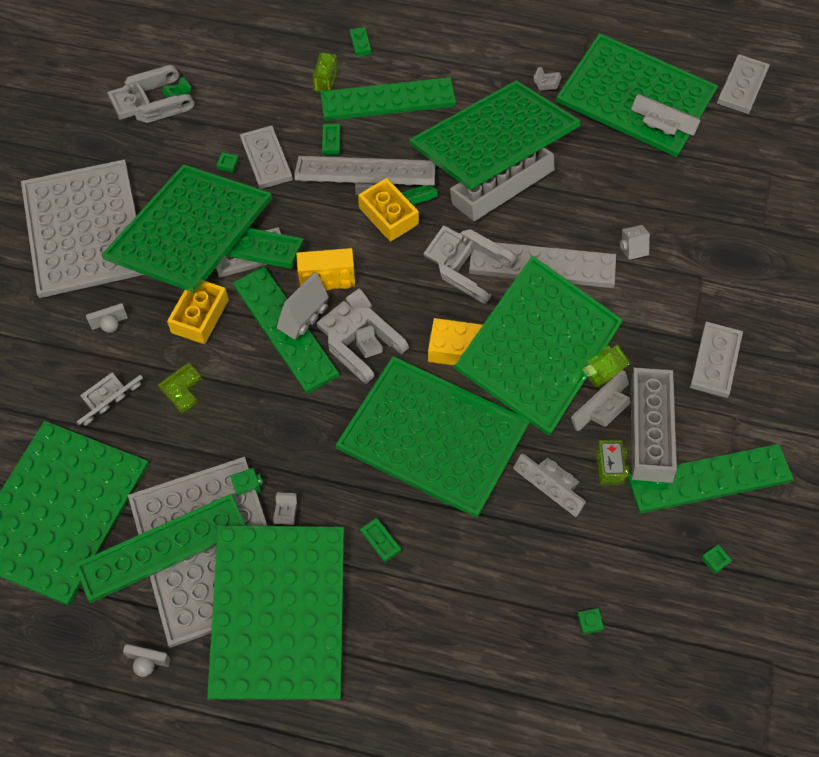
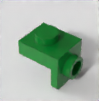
M182 77L178 85L164 86L162 92L167 98L184 94L189 95L191 86Z
M254 468L230 475L236 496L254 490L257 491V494L261 493L259 486H262L263 483L260 474H255Z

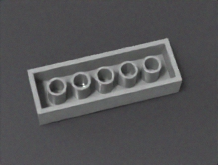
M542 148L471 190L458 183L450 188L452 205L470 219L476 221L554 171V154L546 148Z
M633 369L631 378L632 480L673 483L677 471L673 370Z

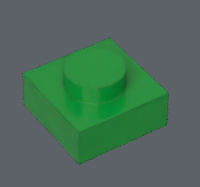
M222 152L216 165L217 170L234 173L239 161L238 155Z
M716 545L701 557L714 574L732 562L731 558L719 545Z
M599 608L577 613L582 635L604 630Z

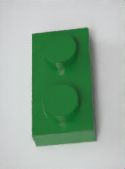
M366 28L349 29L355 57L371 55Z
M323 124V155H340V124Z
M422 185L402 192L404 197L413 206L416 203L429 201L431 198L438 196L437 190L432 185Z
M377 518L360 529V533L384 563L401 552L399 545Z

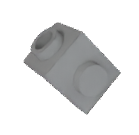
M538 67L534 75V83L539 91L553 90L558 88L562 77L560 72L545 74L542 67Z
M372 325L356 330V345L365 358L383 352L381 344L375 337Z
M277 492L273 517L274 524L294 525L297 512V494Z

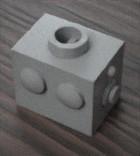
M643 225L622 229L620 247L628 260L649 255L650 233Z

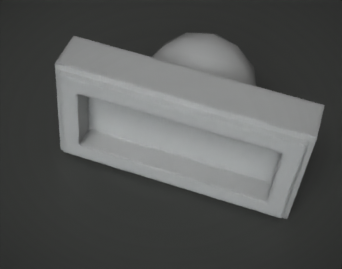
M122 303L86 315L92 330L101 327L107 333L116 331L119 327V321L128 318Z
M129 644L125 645L123 650L127 658L135 659L133 671L140 677L150 675L154 670V664L169 667L171 661L167 653Z

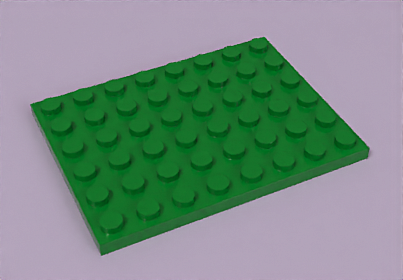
M599 33L556 97V102L678 157L690 134L681 130H677L675 135L666 134L659 128L647 126L643 122L645 116L631 110L636 96L640 94L700 119L714 96L718 85Z
M516 80L409 139V142L413 148L471 190L581 125L579 119Z
M183 164L101 254L102 258L108 262L195 293L272 200V193Z
M532 255L453 368L549 436L589 375L586 368L599 359L623 320Z
M393 356L338 440L336 449L478 518L528 428L530 421Z
M44 421L0 491V578L70 606L82 585L74 564L100 553L129 501L128 495L135 491L149 466V462Z
M218 526L208 700H341L344 527Z

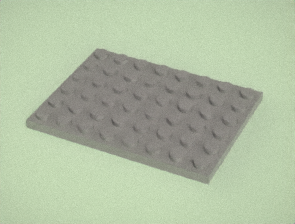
M125 160L21 181L36 291L39 298L144 275L103 260L101 255L137 216Z
M245 457L129 494L128 498L138 535L167 523L166 521H171L172 518L178 515H185V513L187 514L229 494L232 495L246 526H267L256 490L236 496L230 475L249 469ZM216 546L150 576L170 648L211 634Z

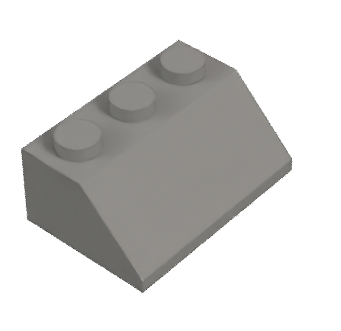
M313 273L284 302L276 328L293 339H296L300 334L304 335L310 324L313 325L318 315L323 314L328 307L326 303L329 296L318 274Z

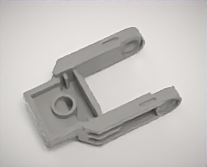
M173 65L129 76L123 88L107 92L119 119L135 115L137 120L149 123L189 111L194 106V101L191 95L188 94L149 103L144 91L171 84L178 80L179 73ZM174 72L171 76H166L168 73ZM189 100L186 104H181L183 101Z
M443 225L423 253L424 257L439 265L442 280L481 303L487 304L492 295L478 287L475 282L459 274L458 271L472 253L473 248L507 267L514 265L517 260L516 256L471 229L458 234Z
M343 301L319 320L317 327L328 336L329 352L362 382L367 384L375 377L373 371L347 347L356 339V330L372 325L374 333L389 347L392 346L401 354L409 346L400 334L370 308L353 309Z

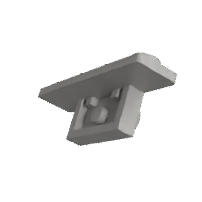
M640 94L636 96L631 109L645 116L643 122L647 126L659 128L666 134L675 135L677 130H681L694 135L700 123V119Z
M621 370L574 413L571 419L575 430L580 431L590 420L606 427L631 403L630 397L620 393L629 384L625 371Z
M110 373L80 395L91 411L79 419L77 425L83 424L86 426L94 420L92 416L97 412L100 414L104 413L110 408L108 404L112 401L119 402L126 396L125 392L131 389L133 391L138 388L143 377L139 375L126 386H123L116 376Z
M525 454L519 456L513 469L569 513L577 517L586 504L585 500L572 491L576 488L579 481L549 458L538 465Z

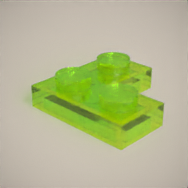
M187 363L158 384V387L183 414L197 403L196 398L188 391V388L199 381L201 376L190 363Z

